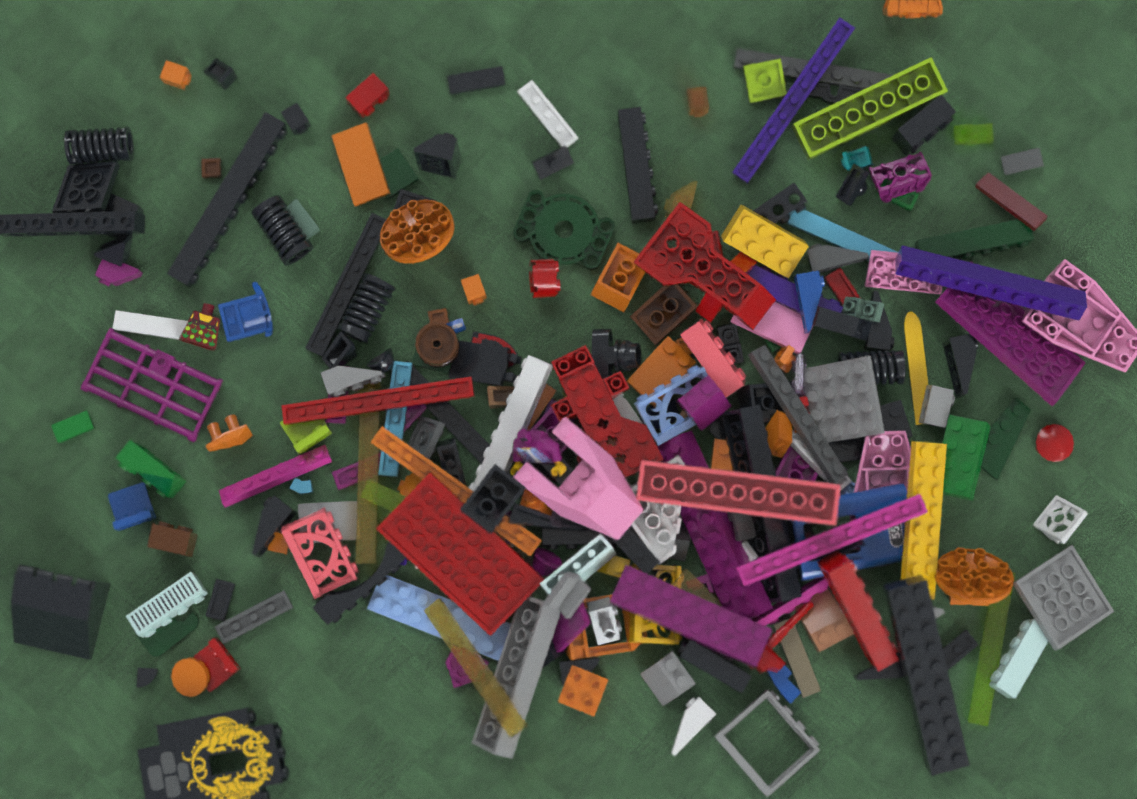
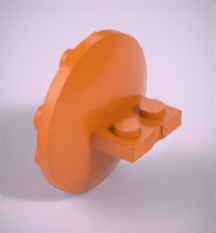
M411 200L400 208L393 210L384 222L380 232L381 246L389 258L400 263L414 264L428 260L441 252L451 240L455 226L453 216L449 209L440 202L434 200Z
M958 547L956 550L950 551L938 559L934 578L938 586L949 595L950 605L989 606V604L1005 599L1012 591L1014 576L1009 565L982 548L965 549Z

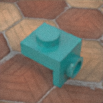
M867 146L851 152H842L843 158H841V162L848 171L851 170L853 164H857L862 168L873 165L869 147Z

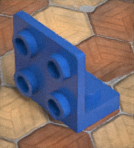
M144 482L108 494L115 522H112L114 530L121 531L156 519Z

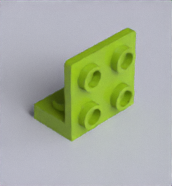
M324 420L284 425L283 421L280 422V425L300 455L333 434Z

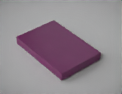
M583 601L570 619L565 618L560 612V617L552 637L557 652H562L591 623Z

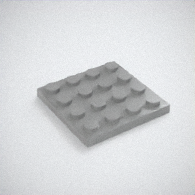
M871 356L801 369L805 393L809 402L810 416L827 442L885 433Z
M1073 545L1068 546L1013 583L1054 651L1059 650L1114 612Z

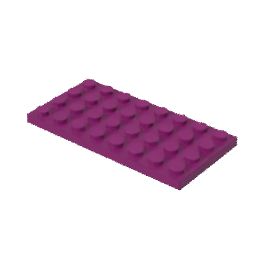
M947 288L935 301L957 323L964 327L1051 406L1057 403L1086 364L1074 352L1052 344L1023 323L1022 318L1025 308L1022 306L952 288Z

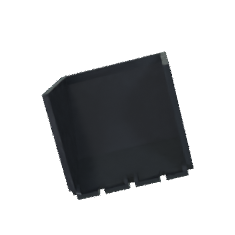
M19 564L14 575L11 597L14 643L92 660L111 583L77 578L74 585L72 584L73 576L58 573L56 580H53L55 572Z

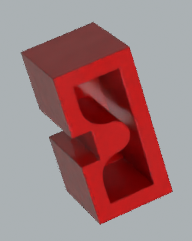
M372 73L345 98L347 103L363 119L375 111L374 106L377 103L383 104L386 102L390 92L387 86Z

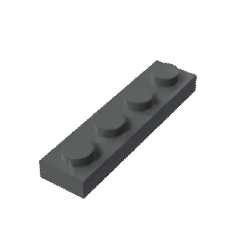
M284 590L216 625L215 629L222 643L225 644L294 607Z

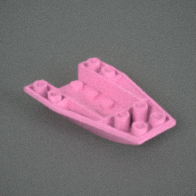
M1063 259L1044 281L1086 292L1087 308L1081 319L1075 320L1026 307L1022 322L1052 344L1125 373L1137 356V329L1095 280L1066 259Z
M885 431L882 434L865 436L854 492L902 483L908 492L911 448L906 431ZM850 515V521L856 519L855 515Z

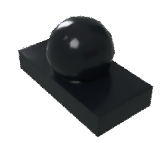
M853 164L835 197L845 204L852 206L857 196H862L867 192L866 179L870 173L859 165Z

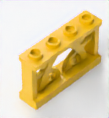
M636 564L631 565V567L641 571ZM656 565L651 570L657 571L655 574L657 579H659L662 573H669L672 577L671 585L681 589V583L684 578L681 566ZM630 613L629 643L677 645L681 641L682 635L670 630V635L664 638L658 633L657 626L660 627L661 631L666 632L664 627L653 622L649 623L648 620H643L642 617ZM653 630L655 638L642 637V632Z

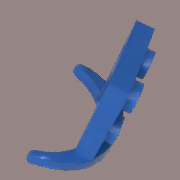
M257 282L252 283L255 295L218 305L228 342L264 332L265 337L273 334V321L268 301Z

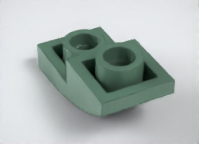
M846 296L841 313L880 323L884 304Z

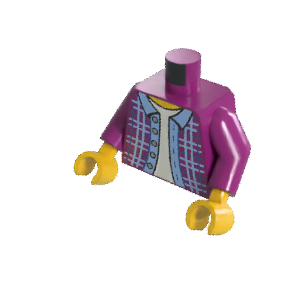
M522 428L518 431L517 438L513 440L512 456L513 461H515L514 466L510 470L512 475L523 467L524 464L521 461L524 463H555V466L551 469L552 475L556 477L558 474L562 476L565 473L566 466L560 462L562 460L560 445L540 430Z

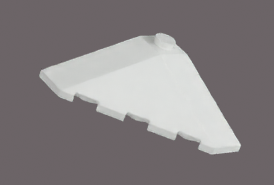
M679 456L667 462L685 465ZM639 481L630 486L636 497ZM638 500L644 511L633 522L632 527L647 548L660 561L659 564H661L676 553L677 545L674 544L676 533H679L682 518H679L681 506Z

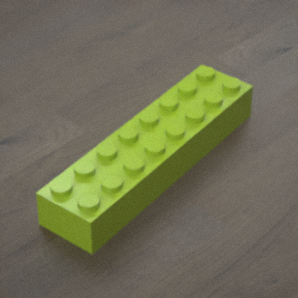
M932 57L793 123L792 128L807 159L810 160L935 100L941 94L942 96L945 95L948 90Z

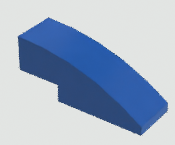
M785 665L778 673L766 671L781 696L791 704L801 693L787 679L792 672Z

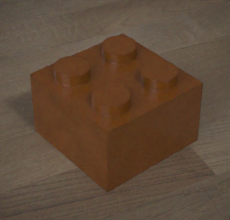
M160 521L158 525L152 524L147 547L193 557L198 534L193 533V529L178 526L177 529H174L175 525Z

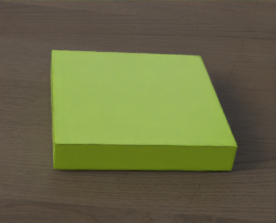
M781 58L743 66L750 103L784 97L787 94Z

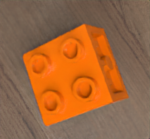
M571 666L558 702L595 716L608 679L579 667Z

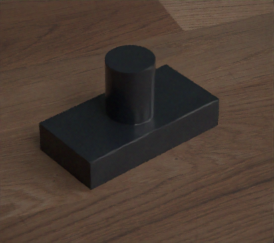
M566 145L532 161L540 180L574 163Z

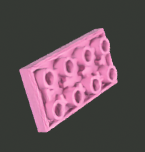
M871 250L865 287L941 294L942 286L896 275L895 259L898 254L897 252Z
M774 302L754 330L739 321L735 315H733L730 321L781 347L790 345L795 349L794 353L800 355L810 332L804 333L800 313L777 302Z

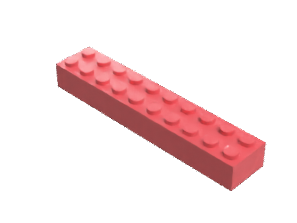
M641 460L636 500L836 525L841 485Z

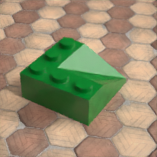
M129 440L115 457L119 461L118 466L134 475L140 474L143 477L141 481L149 487L151 485L158 489L156 493L164 499L166 497L173 499L187 482L143 445Z

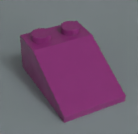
M791 445L775 468L777 477L815 481L818 473Z

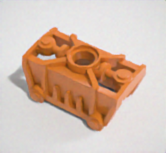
M885 0L883 6V15L887 17L926 18L928 15L937 17L943 13L941 0Z

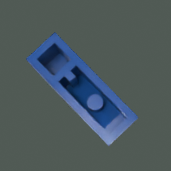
M819 271L796 274L794 277L805 334L809 333L812 328L822 287H824L823 275L820 276Z

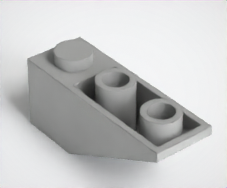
M337 366L321 372L327 393L332 397L344 396L345 392L350 390L358 391L364 388L363 385L379 383L382 381V378L386 377L381 371Z

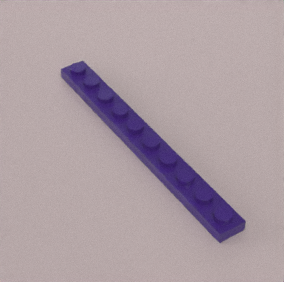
M842 18L837 20L732 174L748 184L855 27Z

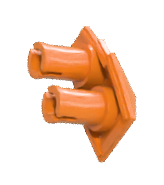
M233 414L225 418L229 429L227 432L222 433L217 422L207 426L212 440L205 446L209 452L242 445L253 434L247 424L240 426L237 416Z

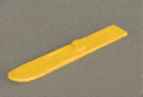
M908 312L904 321L905 342L915 425H921L922 423L918 422L926 386L928 385L927 368L920 320L915 313Z

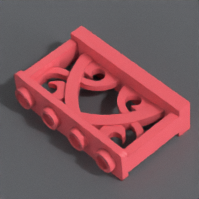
M325 507L290 524L287 523L281 529L314 599L353 580H357V573H359L356 563L351 562L349 558L351 553L348 546H343L341 542L343 537L339 528L335 529L333 525L335 520L330 511L327 512ZM315 520H321L325 523L326 527L324 530H320L318 524L315 532H311V525ZM307 524V532L293 533V530ZM329 531H330V533H331L333 539L330 538V537H328V536H326V535L329 533ZM307 540H309V542H310L309 548H308V549H303V548L301 547V544H302V543H306V544H307ZM313 540L332 547L327 565L319 560L306 559L313 550ZM339 551L343 559H337ZM314 565H319L324 570L321 571V569L319 568V570L315 572L312 568ZM340 565H344L347 568V573L343 577L335 576L331 571L334 569L336 572H342L338 569ZM328 575L331 579L334 580L321 587L319 585L328 577Z

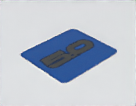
M462 318L446 323L455 334L466 330Z

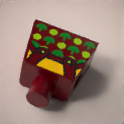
M204 303L201 312L193 311L178 340L214 351L217 346L220 323L219 318L212 316L215 306Z

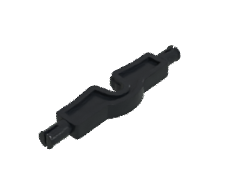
M817 83L808 97L821 99L823 102L833 105L864 89L841 85L838 87L837 95L834 96L831 94L830 84Z

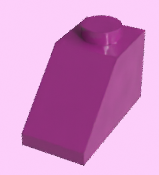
M101 260L95 276L100 279L99 283L109 287L110 284L118 286L139 278L143 273L139 269L125 263L120 267Z

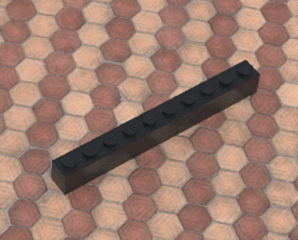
M266 112L264 113L167 274L189 288H191L192 284L195 285L200 277L198 274L202 268L205 269L210 260L208 258L212 252L214 253L219 246L218 241L221 236L224 237L229 230L228 225L231 220H235L239 213L238 208L241 203L244 204L247 201L249 190L256 186L258 175L260 172L265 171L269 157L276 153L278 142L280 139L283 140L285 138L287 126L284 122Z

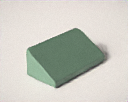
M297 198L286 207V209L291 211L290 215L295 217L294 221L298 222V227L302 228V233L306 234V239L311 238L320 231Z

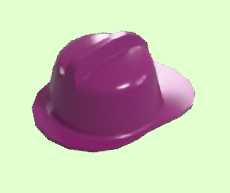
M545 548L535 549L532 566L541 576H550L563 565L562 560L550 550Z

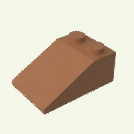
M828 589L811 596L812 599L810 601L814 606L800 621L817 652L854 634L845 615ZM800 603L799 605H797L795 607V612H797L800 609V607H802L804 604Z

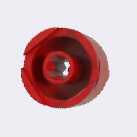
M554 259L530 260L529 266H532V271H529L530 291L531 293L533 292L532 298L556 297V294L560 291V279H556L557 272H559V262L554 261Z

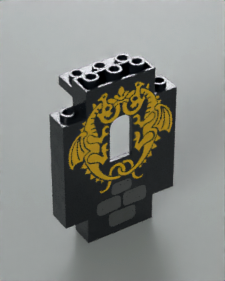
M252 707L156 725L159 745L137 749L145 799H270L269 790H266V786L287 782L289 777V768L285 765L284 759L286 757V750L281 742L283 736L281 726H279L278 722L255 726L257 716ZM232 751H241L246 755L247 764L242 770L212 776L209 756Z

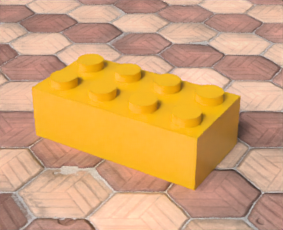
M740 204L721 235L725 243L788 279L809 247L801 238Z

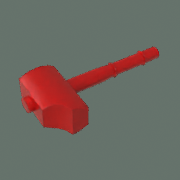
M811 601L800 607L767 640L759 662L755 667L761 674L766 671L778 673L786 663L772 649L814 606Z

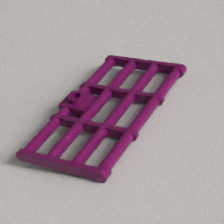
M110 327L80 389L85 392L94 393L117 404L119 408H126L153 421L155 425L160 424L187 437V440L195 442L223 380L213 378L188 366L184 361L181 363L175 360V357L158 349L157 351L153 350L147 344L143 345L123 336ZM112 338L142 352L137 363L106 349L110 339ZM146 355L153 358L149 368L142 366ZM102 356L133 369L129 380L99 367L98 364ZM172 367L178 369L174 380L167 377ZM138 372L169 386L170 389L166 397L134 383ZM183 372L215 386L210 397L179 383ZM94 373L124 386L125 389L121 397L90 384ZM175 389L206 403L202 414L172 401L171 397ZM129 391H135L162 404L158 414H154L125 400ZM169 407L197 420L198 423L194 431L163 418L162 416L166 408Z

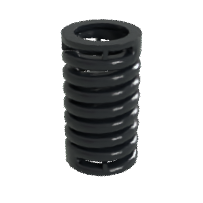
M129 126L123 128V130L121 127H117L116 131L114 128H109L108 131L106 128H102L101 131L96 128L94 131L91 129L87 131L81 129L79 132L78 130H67L65 132L64 148L70 165L76 163L83 164L85 162L89 164L91 162L98 163L99 161L119 162L120 160H133L134 142ZM69 143H71L72 155L70 153Z
M276 195L256 206L251 214L256 222H258L259 227L262 228L263 233L266 234L267 239L270 240V244L274 246V250L278 252V256L283 264L287 266L308 255L314 247L306 239V234L302 233V228L298 227V222L294 221L295 217L290 215L291 211L286 209L287 205L282 197Z
M365 273L362 278L363 283L359 284V290L355 292L356 296L352 298L353 303L349 304V309L345 312L346 316L342 317V323L338 325L337 329L344 331L347 336L359 342L368 344V339L372 337L371 332L375 331V327L365 321L373 325H378L379 321L365 313L378 319L382 317L381 313L368 306L380 312H385V307L372 300L387 306L389 302L386 299L392 298V292L396 288L380 278Z
M903 350L877 351L876 353L875 351H870L869 353L867 351H862L861 353L855 351L854 354L849 351L846 354L844 352H839L838 362L871 356L876 385L879 382L882 385L887 383V362L888 383L890 385H893L894 382H897L899 385L904 384L905 357ZM894 361L896 365V374H894Z

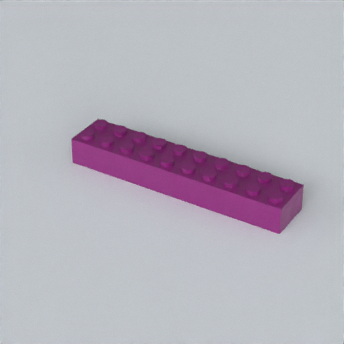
M692 431L679 434L657 446L664 459L662 461L664 463L679 456L685 465L709 468ZM681 506L680 515L722 607L733 610L734 613L747 619L772 609L773 607L760 580L743 586L736 567L746 564L750 560L742 546L743 541L735 540L733 521L728 520L727 511Z

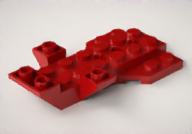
M681 202L678 203L633 262L663 286L690 282L705 293L695 312L710 323L722 307L735 315L739 321L754 330L776 301L759 282L748 275L757 262L743 252L738 253L731 261L714 250L711 224ZM675 241L676 247L669 248L668 242L672 243ZM690 252L691 259H684L683 254ZM699 264H707V270L700 271Z
M585 345L551 362L566 395V398L551 404V407L559 423L564 417L568 419L577 418L583 431L614 458V461L617 459V455L624 456L623 464L616 461L615 463L625 479L640 472L641 460L662 462L664 459L647 425L621 417L613 399L629 389L622 372L619 371L602 379ZM599 421L607 422V428L598 427ZM608 438L616 439L615 446L612 447L611 444H606ZM578 455L577 462L580 464L583 459Z

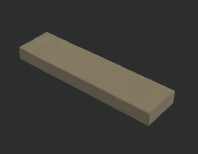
M789 619L774 624L775 630L777 631ZM794 626L780 643L797 686L801 691V696L804 698L820 692L821 689L796 626Z

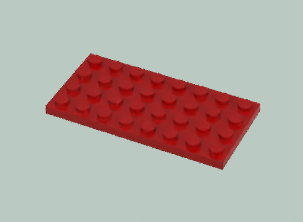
M430 471L376 529L491 636L545 579L496 532L488 533L462 513L460 508L464 502Z

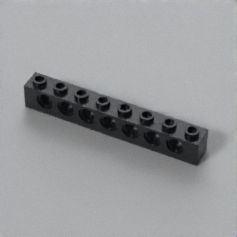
M136 211L0 215V236L145 234V214Z

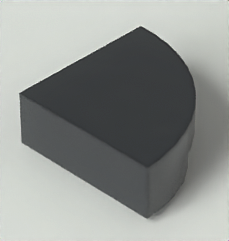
M138 668L136 687H144L150 684L157 676L158 668Z

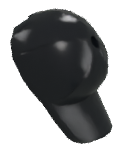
M387 349L366 365L372 370L383 373L387 372L394 364L392 349Z

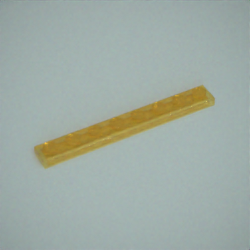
M438 598L424 612L509 737L513 738L528 726L442 599Z

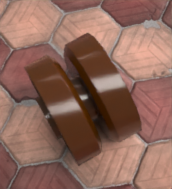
M433 322L427 324L419 330L416 336L415 346L418 355L425 364L431 367L442 368L448 366L456 359L459 353L457 336L452 328L444 323ZM440 342L439 347L433 346L434 344L437 345V343Z

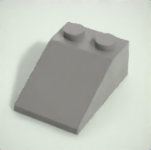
M358 501L298 504L299 519L325 507L326 511H330L333 515L335 529L339 528L343 539L341 541L361 540ZM315 520L311 525V532H315L318 524V528L324 530L326 527L325 523L321 520ZM307 524L300 527L299 531L307 532ZM329 531V533H328L326 536H328V537H330V538L333 539V537H332V535H331V533H330V531Z

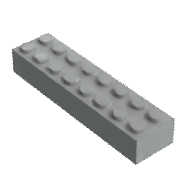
M529 596L516 609L472 740V744L494 755L511 759L513 757L557 621L560 617V610L547 607L544 600Z

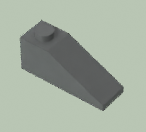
M815 244L807 250L812 271H819V273L869 260L868 253L829 245Z

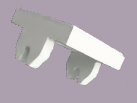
M1056 495L1034 522L1033 526L1042 531L1051 541L1054 540L1057 544L1060 542L1065 544L1088 514L1085 510ZM1063 508L1061 511L1054 512L1056 509ZM1068 512L1072 515L1074 514L1073 521L1067 519ZM1057 515H1064V519L1061 522L1054 521ZM1051 517L1052 523L1047 527V519ZM1063 524L1067 526V529L1062 532H1053L1057 526Z

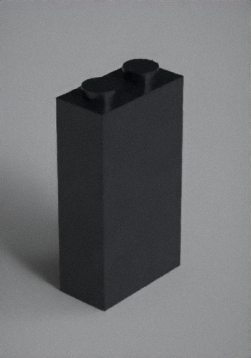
M688 639L687 642L683 641L677 650L680 652L678 657L739 693H743L752 677L691 639Z

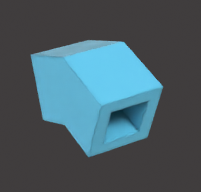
M295 478L290 489L301 495L313 493L312 481H301Z

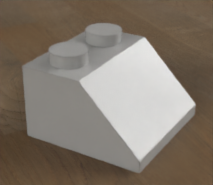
M673 651L640 674L662 706L695 685V682Z

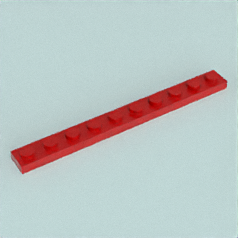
M464 377L282 405L284 425L475 397L472 377Z

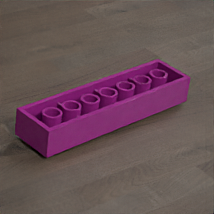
M628 565L625 566L610 600V604L754 668L759 662L772 631L768 627Z

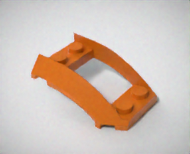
M612 595L585 598L583 600L585 609L588 608V602L607 597L611 600ZM622 609L627 642L588 648L585 628L567 646L568 651L565 652L569 659L576 660L635 651L643 643H629L630 612ZM647 631L642 632V637L648 638Z

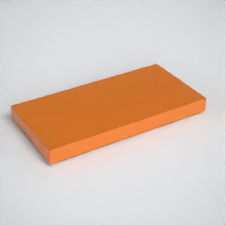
M365 122L331 135L354 206H359L390 194L368 123Z

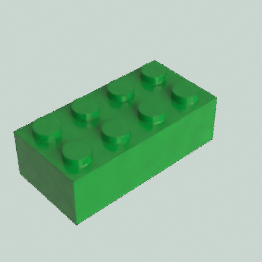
M949 415L942 443L947 444L943 495L973 501L991 428L988 422Z

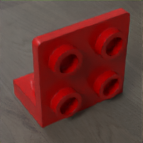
M219 638L210 640L208 642L209 645L193 656L198 661H202L209 671L210 679L206 688L208 692L215 690L241 669Z

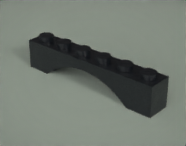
M388 541L382 562L369 579L351 589L328 592L312 608L327 625L331 622L335 624L343 617L342 613L346 609L351 611L358 604L356 601L360 597L365 599L372 593L371 588L374 585L380 586L387 580L385 577L387 574L397 572L402 567L400 563L405 559L409 561V559Z

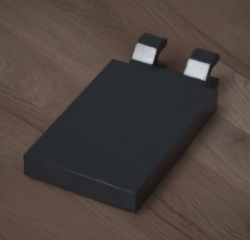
M458 341L459 353L451 364L449 378L472 377L475 383L503 387L504 381L514 383L518 375L506 372L508 363L521 364V356L510 353L511 349L506 347Z

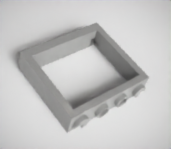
M765 690L714 735L716 740L766 797L770 796L820 751L817 747L819 743L812 735L810 737L807 736L804 732L806 730L804 725L799 720L797 722L794 721L791 717L793 715L791 710L786 705L784 707L781 706L778 702L780 698L773 690L771 692ZM765 699L769 701L809 747L801 757L768 786L724 736Z

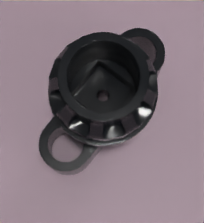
M593 329L592 358L602 379L613 375V366H615L617 372H629L633 368L641 366V347L639 343L617 339L613 346V333L611 329Z

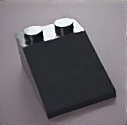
M971 334L949 338L942 344L956 399L966 395L970 385L977 354L976 349H978L977 339L973 338Z
M789 381L800 399L798 381ZM766 383L746 385L737 390L740 409L760 405L764 423H769L777 410L784 412Z
M494 464L460 508V511L491 534L526 487Z
M275 495L273 498L269 497L263 504L264 509L261 512L252 554L256 557H262L267 551L268 545L275 538L274 533H281L282 526L289 523L297 514L294 509Z

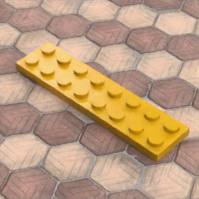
M911 441L907 498L921 494L928 513L905 521L901 580L921 574L927 580L931 600H935L936 581L934 576L938 563L947 444Z

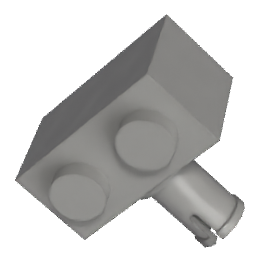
M607 597L588 602L587 606L597 644L601 645L620 640L619 632L622 631L620 621L615 619V615H618L616 606L610 604V598Z

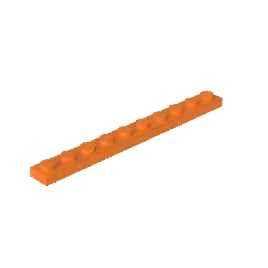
M383 426L370 442L422 480L431 471L464 503L473 493L471 489ZM505 515L494 531L531 556L542 540L521 525L508 524L510 517Z

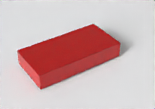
M841 267L824 277V280L842 307L846 296L860 298Z

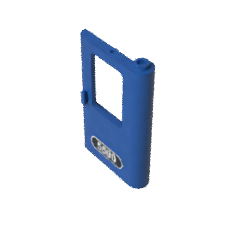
M902 483L839 495L837 517L855 515L857 519L907 499L906 487ZM791 520L795 543L805 540L803 526L811 522ZM905 522L863 538L865 546L860 547L858 552L844 555L847 556L849 561L852 560L857 570L902 562ZM822 559L808 560L799 564L801 581L824 577L817 563Z

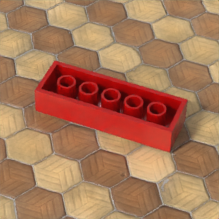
M838 551L818 561L817 563L853 630L854 636L866 659L878 672L899 660L896 655L898 650L895 644L890 642L888 638L890 634L887 628L880 623L882 618L878 611L872 607V604H874L873 600L863 589L865 584L855 574L857 569L854 563L849 561L846 555L842 556Z

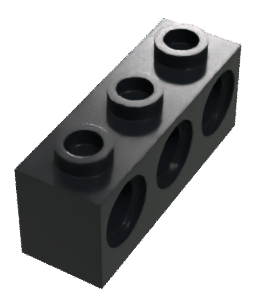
M794 182L756 208L754 212L767 217L768 220L776 225L779 223L782 225L791 219L790 215L794 212L798 214L806 209L805 205L808 201ZM792 195L800 197V201L795 205L789 202ZM776 206L784 208V212L781 215L773 213Z

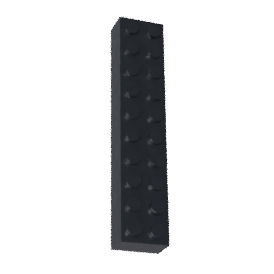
M760 405L727 411L721 414L733 471L776 476ZM751 515L756 537L748 539V542L758 555L756 559L791 545L785 519ZM796 566L760 580L770 602H784L802 597Z
M920 574L884 584L883 589L925 767L931 776L970 766L927 580Z

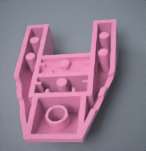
M564 417L552 432L583 459L559 488L528 462L523 465L514 478L560 516L619 540L644 509L639 501L636 500L637 497L625 480L614 458L570 419Z

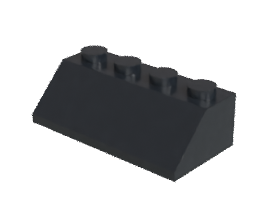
M437 134L414 148V155L419 170L456 179L461 154L458 140L453 134Z

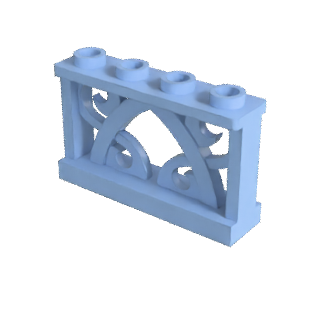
M695 365L687 370V374L683 376L677 375L670 379L671 383L665 386L661 384L653 389V393L649 395L645 393L637 398V402L634 405L643 422L647 425L656 445L659 446L696 425L689 416L684 419L678 413H667V408L673 394H686L694 387L690 384L693 378L699 377L704 379L707 376L704 367ZM685 383V388L678 387L679 385ZM664 394L662 401L658 399V397ZM655 402L656 407L651 410L659 412V415H648L646 413L647 404ZM669 416H674V417H676V423H675V424H671V423H670V420H671V419H667V420H666V417H669ZM659 419L660 433H656L650 420Z

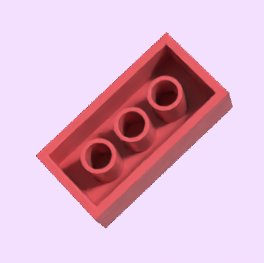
M701 319L680 335L702 367L705 368L710 378L720 388L724 396L728 397L744 386L746 382L745 377L747 376L741 368L737 369L732 354L730 352L726 353L723 349V341L719 336H714L712 333L713 327L708 320L704 321Z

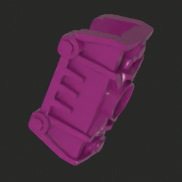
M921 151L918 154L908 155L905 158L886 164L881 163L880 166L868 169L877 192L884 203H888L892 198L914 191L917 193L922 192L932 176ZM915 169H918L920 171H926V173L922 175L913 174L915 172ZM905 170L906 174L899 176L895 172ZM884 179H894L890 185L880 188L879 184L883 183Z

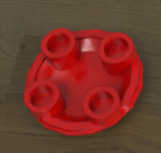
M1047 425L1037 435L1036 451L1048 461H1063L1073 451V436L1062 425Z

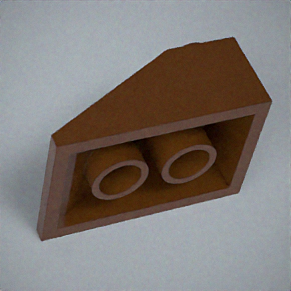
M682 284L668 285L658 290L630 317L656 345L692 316L699 304Z

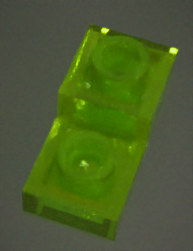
M992 123L954 125L955 145L994 143Z

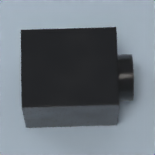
M298 103L281 112L294 135L304 134L311 126Z

